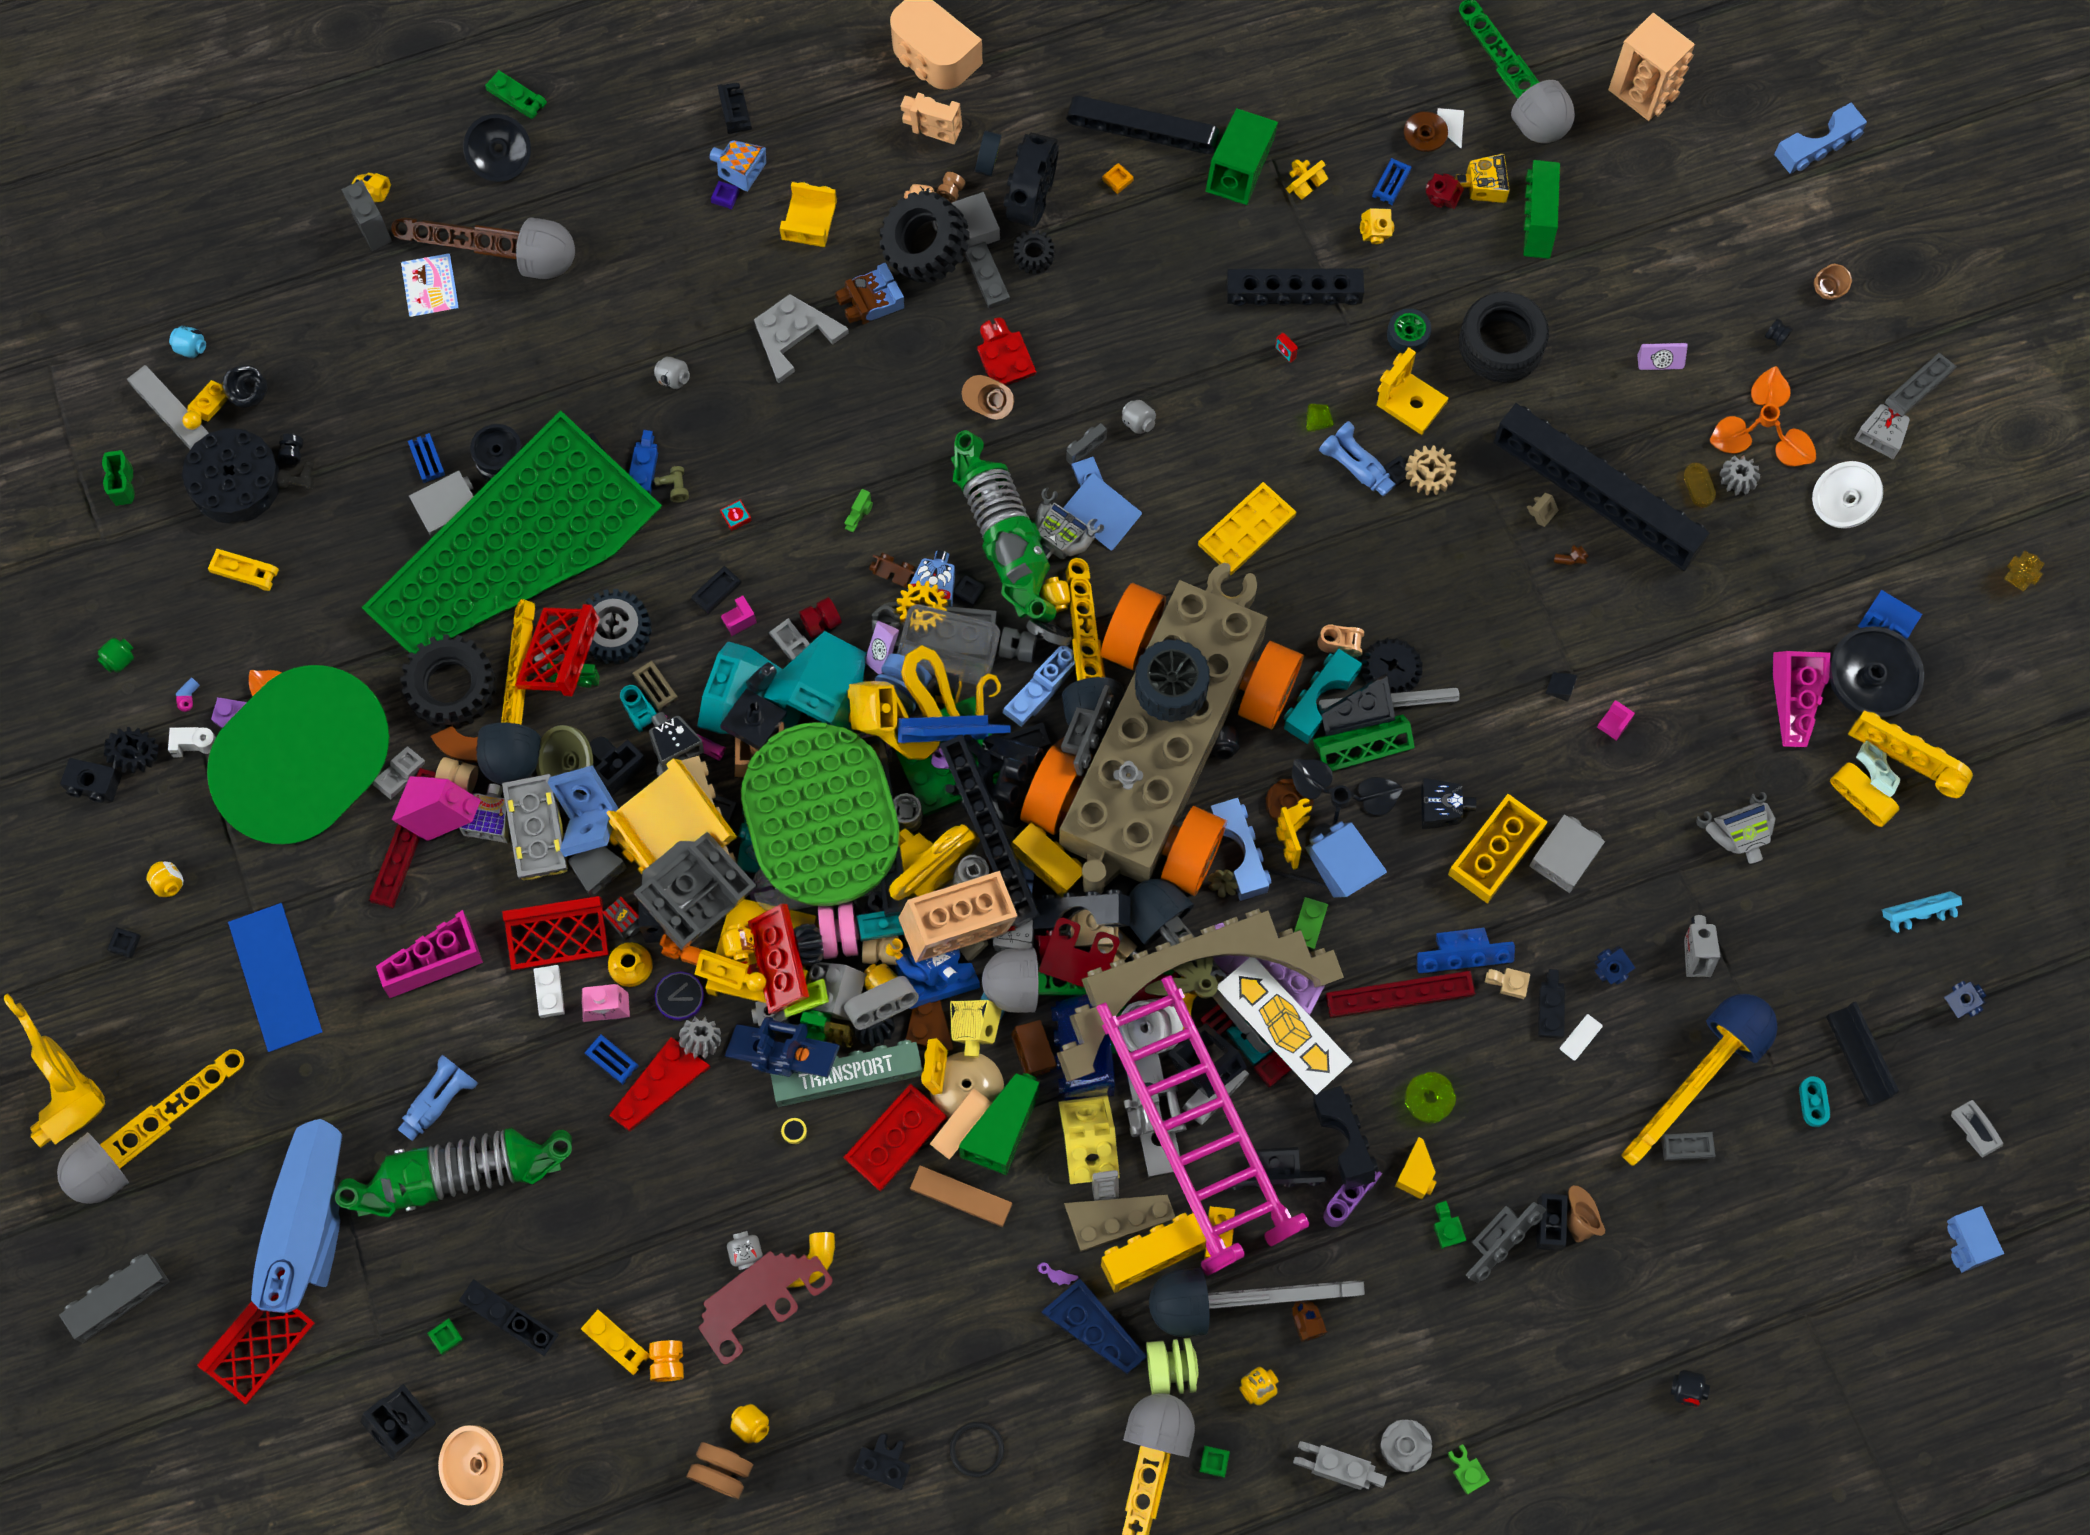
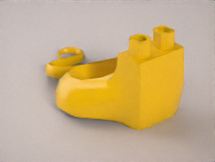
M921 645L906 654L901 670L904 685L918 704L923 717L943 716L934 698L917 676L916 666L922 659L928 660L934 669L948 714L950 716H960L955 707L944 664L936 651ZM987 673L980 678L976 686L975 715H984L983 687L988 680L991 679L996 684L995 693L989 695V697H994L1000 692L1001 684L996 675ZM864 681L849 684V722L851 723V729L879 736L910 760H925L937 750L940 741L898 743L897 718L909 717L895 692L894 685L885 681Z
M961 824L947 830L932 843L920 833L913 836L906 828L900 831L899 840L904 872L890 885L889 892L891 897L896 901L907 896L909 899L942 889L953 879V874L959 862L976 849L980 841L977 832Z
M7 993L4 995V1001L24 1027L32 1045L31 1057L44 1073L51 1088L52 1100L39 1112V1121L30 1127L32 1131L31 1138L40 1148L50 1140L57 1144L67 1136L87 1126L99 1115L105 1106V1098L98 1086L90 1078L88 1079L80 1073L73 1061L53 1039L47 1036L41 1037L22 1004L18 1003L16 1005L12 997Z

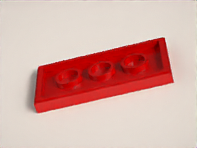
M780 904L748 921L749 929L753 933L759 973H762L766 978V985L763 991L769 1014H776L809 997L788 904Z
M910 1084L843 1158L881 1192L948 1117Z

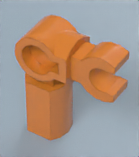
M663 934L660 945L663 946L661 953L664 956L672 959L681 957L682 961L697 966L702 949L689 945L681 951L670 937Z

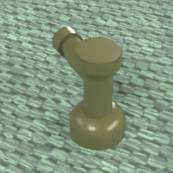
M672 467L670 475L654 478L656 487L674 483V489L670 492L671 501L685 502L689 499L688 490L683 488V467Z

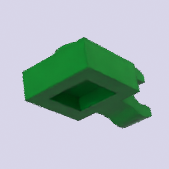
M1447 1201L1437 1203L1435 1209L1440 1222L1435 1223L1433 1226L1441 1249L1467 1241L1459 1217L1451 1218Z

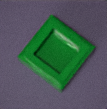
M449 1318L427 1333L441 1355H444L464 1341Z
M1204 1446L1199 1472L1225 1478L1230 1451Z

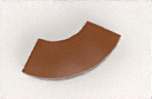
M453 726L431 735L435 745L450 758L467 763H478L476 756L478 737H465L458 733Z

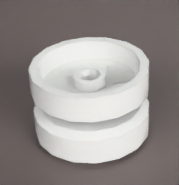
M1160 998L1129 1004L1122 1012V1015ZM1168 1006L1119 1027L1127 1048L1131 1052L1183 1030V1025L1174 1006ZM1175 1044V1045H1173V1046H1170V1047H1168V1048H1165V1049H1163V1050H1161V1051H1158V1052H1156V1053H1162V1052H1166V1051H1168V1050H1171V1049H1173L1177 1044Z

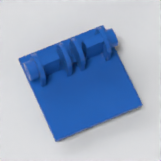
M1881 590L1858 627H1883L1895 631L1905 639H1908L1922 614Z

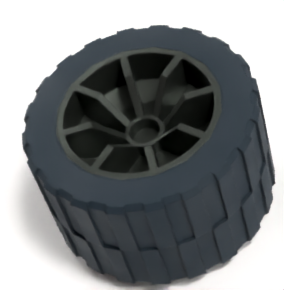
M1177 639L1164 640L1148 647L1139 658L1135 674L1136 698L1140 702L1142 709H1145L1150 716L1168 722L1182 721L1195 715L1203 706L1209 687L1210 669L1205 656L1192 644Z

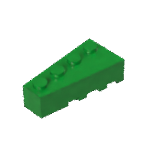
M1533 160L1532 168L1527 169L1526 182H1529V185L1526 186L1525 198H1528V201H1526L1524 209L1526 217L1523 228L1525 231L1523 256L1546 259L1551 257L1558 229L1559 162Z

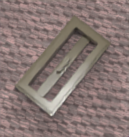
M653 661L632 673L658 712L663 710L664 706L668 707L671 705L672 701L678 700V696ZM651 668V670L654 672V674L659 679L661 684L664 686L666 691L669 693V697L666 698V696L663 694V692L658 687L656 682L653 680L651 675L648 673V669ZM642 673L661 698V702L657 701L640 677Z

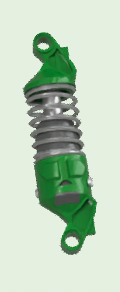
M511 1127L501 1132L497 1131L494 1134V1143L491 1137L485 1133L481 1144L473 1136L469 1145L461 1139L458 1142V1146L448 1142L445 1148L437 1144L434 1148L427 1146L418 1149L413 1148L410 1151H405L404 1149L395 1150V1154L385 1157L375 1177L369 1184L364 1185L351 1178L342 1180L338 1184L335 1200L340 1207L356 1210L358 1217L372 1213L378 1216L390 1217L397 1210L406 1209V1211L415 1210L416 1206H424L427 1203L436 1202L439 1199L442 1200L444 1194L450 1193L451 1196L455 1197L456 1192L461 1190L467 1194L468 1186L474 1185L475 1190L479 1191V1181L482 1178L483 1172L485 1173L487 1187L490 1189L492 1181L489 1171L497 1170L499 1184L503 1186L502 1168L505 1167L512 1183L526 1182L534 1184L547 1173L561 1170L560 1163L572 1151V1138L567 1131L557 1130L551 1134L544 1144L539 1145L525 1138ZM562 1140L567 1145L564 1148H557L554 1146V1143ZM486 1141L488 1142L490 1147L489 1151H487ZM349 1189L353 1191L354 1195L346 1197L341 1192Z

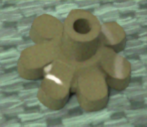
M1216 870L1215 873H1211L1208 876V881L1212 882L1209 885V889L1211 891L1218 889L1219 897H1225L1226 892L1230 895H1235L1238 884L1235 879H1232L1233 873L1230 870Z

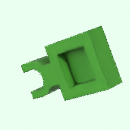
M861 489L851 508L852 511L844 523L846 530L854 533L859 520L861 521L865 514L868 515L873 506L870 492Z
M1462 1444L1459 1446L1462 1452L1461 1458H1456L1452 1451L1447 1454L1451 1461L1459 1466L1453 1473L1468 1495L1490 1480L1477 1458L1472 1461L1468 1460L1467 1450Z

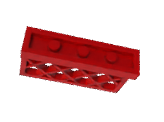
M583 604L582 609L543 608L515 684L517 689L561 691L564 696H573L600 620L592 605ZM549 616L559 617L550 625L546 624ZM578 617L577 622L568 626L566 623L568 620ZM564 624L566 629L554 635L552 631ZM550 633L552 638L540 645V639ZM571 634L570 641L562 646L559 641ZM557 643L560 648L547 655L545 650ZM543 652L545 657L533 664V658ZM564 653V659L554 665L552 660ZM550 662L552 668L540 674L538 669ZM533 672L537 673L538 677L530 682L525 681L527 676ZM557 672L558 676L555 683L545 681Z
M596 896L502 911L506 927L511 970L608 956L609 950L604 915L602 913L604 908L602 898ZM598 913L599 923L594 930H591L582 923L589 914ZM576 916H582L580 920L575 918ZM564 918H571L577 922L569 934L558 927ZM558 919V921L555 924L551 922V920ZM544 921L553 926L545 938L534 931L537 925ZM534 923L531 928L525 925ZM522 925L529 931L519 942L513 937L511 927ZM580 925L591 932L583 944L572 937ZM599 928H600L601 936H599V935L596 933ZM556 929L567 936L559 948L547 941ZM531 933L542 940L534 952L523 945ZM595 935L602 941L603 951L592 952L585 946ZM569 939L580 946L575 955L571 956L561 951ZM513 941H515L518 944L515 949ZM545 943L556 950L553 956L546 960L537 955ZM521 947L532 954L526 963L516 964L515 954ZM583 949L586 950L587 952H589V953L580 954ZM559 953L565 956L556 958ZM534 957L539 959V961L531 962Z
M274 1295L271 1301L278 1299L279 1295ZM251 1301L197 1366L247 1405L313 1327L315 1322L298 1308L293 1310L294 1315L285 1313V1316L270 1317V1311L260 1310ZM266 1312V1318H260ZM300 1317L307 1323L301 1332L290 1333L289 1318ZM285 1319L286 1334L271 1336L270 1321ZM267 1321L268 1336L253 1338L252 1327L255 1323ZM249 1332V1338L243 1339V1337ZM290 1336H296V1338L290 1343ZM286 1337L287 1348L285 1351L273 1354L272 1339ZM268 1339L269 1354L254 1356L253 1341ZM249 1341L250 1357L236 1358L235 1347L238 1343ZM231 1353L232 1359H226V1357ZM280 1356L273 1364V1357ZM269 1357V1370L266 1373L255 1374L254 1359ZM251 1360L252 1375L237 1376L236 1361ZM232 1362L233 1377L222 1378L215 1373V1370L221 1363ZM256 1377H262L256 1384ZM252 1378V1390L245 1397L238 1391L237 1380ZM233 1380L234 1387L231 1386L227 1381Z

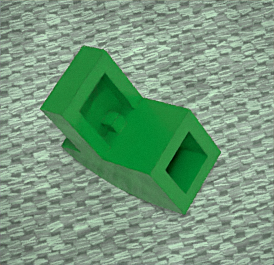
M812 1009L807 1010V1012L803 1011L800 1022L808 1026L806 1038L827 1042L832 1015Z

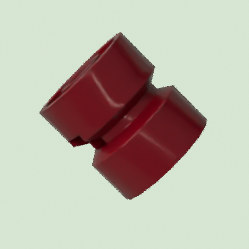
M829 597L817 602L815 608L809 606L799 611L801 620L811 638L822 634L825 628L831 630L842 624L839 613Z

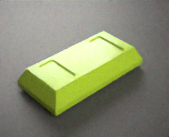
M824 979L807 984L809 997L784 1009L785 1017L788 1018L828 1003Z

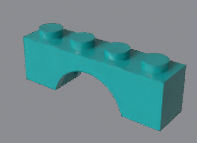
M1339 648L1334 655L1332 653L1328 655L1323 663L1325 667L1322 672L1317 671L1310 681L1311 687L1308 691L1304 689L1297 699L1299 703L1295 709L1291 707L1284 716V720H1286L1284 729L1306 744L1310 742L1321 727L1323 718L1316 705L1318 697L1330 689L1347 690L1360 673L1362 663Z

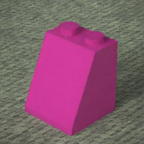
M410 776L392 820L424 840H431L471 823L481 800L448 779Z

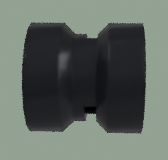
M294 434L281 435L279 441L281 449L278 450L277 459L285 464L294 465L300 463L301 453L299 451L303 447V438Z

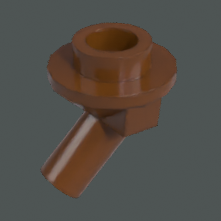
M1575 545L1572 546L1571 556L1555 554L1554 563L1567 565L1575 563L1586 565L1587 561L1585 559L1589 557L1582 546L1577 548Z

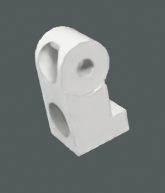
M170 728L168 751L173 757H183V751H200L208 754L216 737L208 728Z

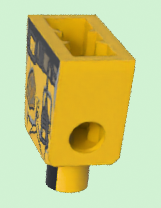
M1504 154L1472 160L1469 162L1467 174H1456L1455 180H1458L1463 188L1469 187L1470 199L1507 202L1509 184Z

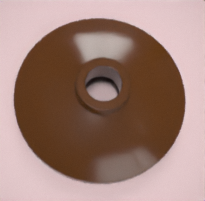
M1419 112L1412 115L1406 121L1404 137L1410 146L1419 151H1434L1446 142L1448 127L1439 115L1432 112Z

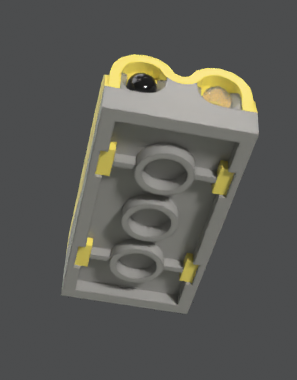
M550 774L502 783L517 875L522 880L562 874L567 872L568 857H564L560 851L564 833L558 799L548 785L549 778L552 777Z

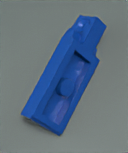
M643 430L641 442H636V447H634L629 475L651 494L658 450L657 444H653V431Z

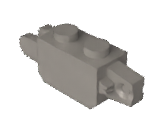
M1299 1442L1298 1448L1305 1452L1317 1454L1315 1462L1308 1461L1302 1457H1295L1294 1464L1312 1470L1311 1473L1355 1489H1369L1370 1484L1381 1488L1384 1487L1387 1476L1374 1472L1376 1466L1371 1465L1370 1461L1323 1445L1318 1447L1306 1442Z

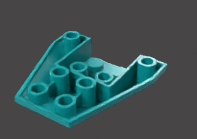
M824 631L775 676L763 698L782 709L789 705L822 723L844 727L853 732L854 730L851 729V723L849 722L850 699L848 698L849 684L863 682L866 652Z
M727 642L716 657L705 687L697 727L719 734H729L720 728V724L747 688L746 681L767 662L776 668L777 674L783 669L750 647ZM768 687L757 695L764 697ZM786 705L784 710L787 711V716L783 720L784 730L798 725L802 714L801 711Z

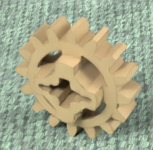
M1423 446L1422 452L1416 449L1414 456H1409L1405 470L1408 471L1406 479H1412L1410 486L1417 485L1418 493L1424 489L1426 495H1429L1430 491L1438 495L1439 489L1445 492L1448 485H1452L1456 470H1454L1456 463L1449 462L1451 454L1443 455V448L1438 452L1435 446H1432L1431 450Z

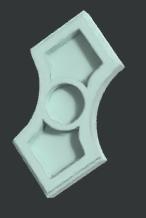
M1866 740L1862 744L1856 758L1868 769L1871 776L1870 784L1888 797H1891L1900 783V778L1890 769L1886 760L1887 754Z

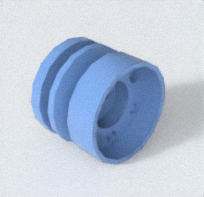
M891 653L887 656L881 667L883 674L877 675L875 681H885L894 685L895 692L907 714H912L916 709L917 703L904 685L901 670L905 656ZM917 663V676L927 689L932 676L923 666Z

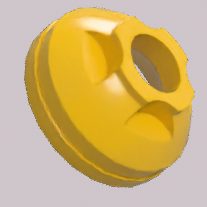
M632 942L616 947L608 960L610 976L617 984L625 987H635L645 982L653 968V961L647 949ZM625 955L635 957V963L632 967L622 966L621 960Z

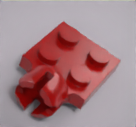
M994 318L995 324L993 326L990 320L981 325L980 333L984 343L977 346V351L988 377L1004 385H1009L1036 375L1035 367L1020 331L1011 333L1003 318Z

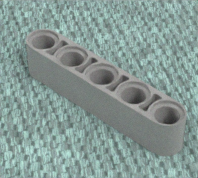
M146 365L127 378V381L190 450L197 441L209 434L202 425L195 430L187 429L183 425L182 419L184 414L187 413V409Z

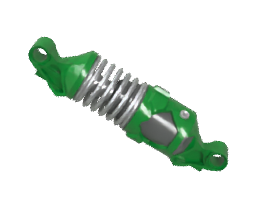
M967 430L961 431L955 438V456L951 457L955 467L953 482L962 489L964 496L968 499L967 503L971 506V511L975 513L974 519L978 521L977 526L981 528L980 533L984 541L982 545L987 559L993 562L1002 583L1001 594L1008 602L1014 605L1020 618L1029 615L1040 622L1049 623L1056 616V608L1053 604L1039 596L1044 578L1050 570V564L1040 543L1041 534L1035 523L1031 522L1026 514V509L1022 506L1023 502L1019 498L1007 466L1002 463L981 460L980 454L984 447L983 440ZM1044 606L1043 612L1039 614L1040 609Z

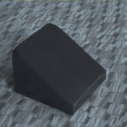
M1553 672L1545 694L1568 702L1578 676Z

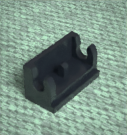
M740 84L717 85L728 134L751 130L752 127L743 89H739Z

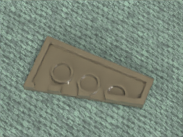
M1168 1195L1064 1203L1080 1252L1154 1228L1160 1224L1172 1222V1219L1175 1218Z

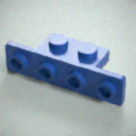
M1485 928L1436 933V942L1439 950L1419 952L1417 954L1418 973L1512 963L1514 962L1515 945L1514 942L1490 944Z

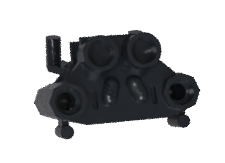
M994 734L986 736L981 746L971 735H964L970 750L978 758V769L1001 823L1013 828L1019 827L1023 822L1020 818L1025 798L1044 758L1045 753L1043 749ZM1000 771L997 783L995 785L993 783V775L996 772ZM956 784L946 785L945 791L953 796L961 795ZM962 801V808L968 813L965 803Z

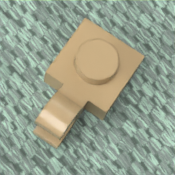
M1509 968L1505 969L1504 974L1497 970L1489 969V972L1486 973L1485 983L1501 986V994L1524 999L1527 993L1530 974Z

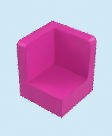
M744 596L735 599L736 608L721 616L732 636L757 623L755 614Z
M1615 700L1597 728L1617 741L1631 722L1635 713Z

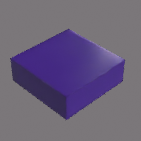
M718 181L711 197V203L732 209L739 195L740 188Z

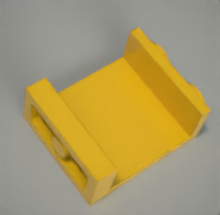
M792 182V198L786 221H781L780 225L781 240L825 247L837 203L836 190L827 186L817 187L805 182Z

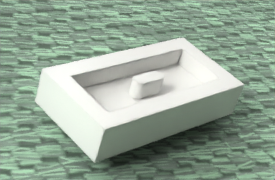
M559 966L535 968L534 977L540 1018L565 1014Z

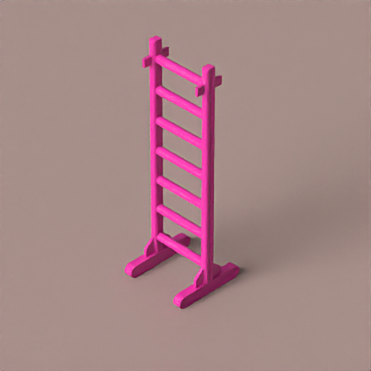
M1170 975L1161 980L1168 994L1166 997L1118 1017L1112 1016L1106 1002L1098 1005L1096 1008L1104 1023L1102 1027L1105 1034H1109L1204 1234L1206 1248L1211 1257L1202 1261L1201 1267L1203 1272L1209 1276L1244 1257L1243 1248L1239 1243L1226 1248L1223 1240L1218 1235L1271 1212V1218L1275 1227L1265 1232V1239L1270 1246H1273L1308 1228L1309 1222L1303 1213L1291 1218L1288 1209L1280 1203L1183 1001L1185 996L1181 988H1177ZM1168 1006H1174L1184 1030L1129 1052L1118 1027ZM1190 1039L1201 1064L1146 1087L1135 1061ZM1206 1073L1217 1098L1162 1121L1151 1096ZM1222 1107L1234 1132L1179 1156L1167 1131ZM1239 1142L1250 1167L1195 1191L1184 1165ZM1255 1176L1267 1202L1212 1227L1201 1200Z

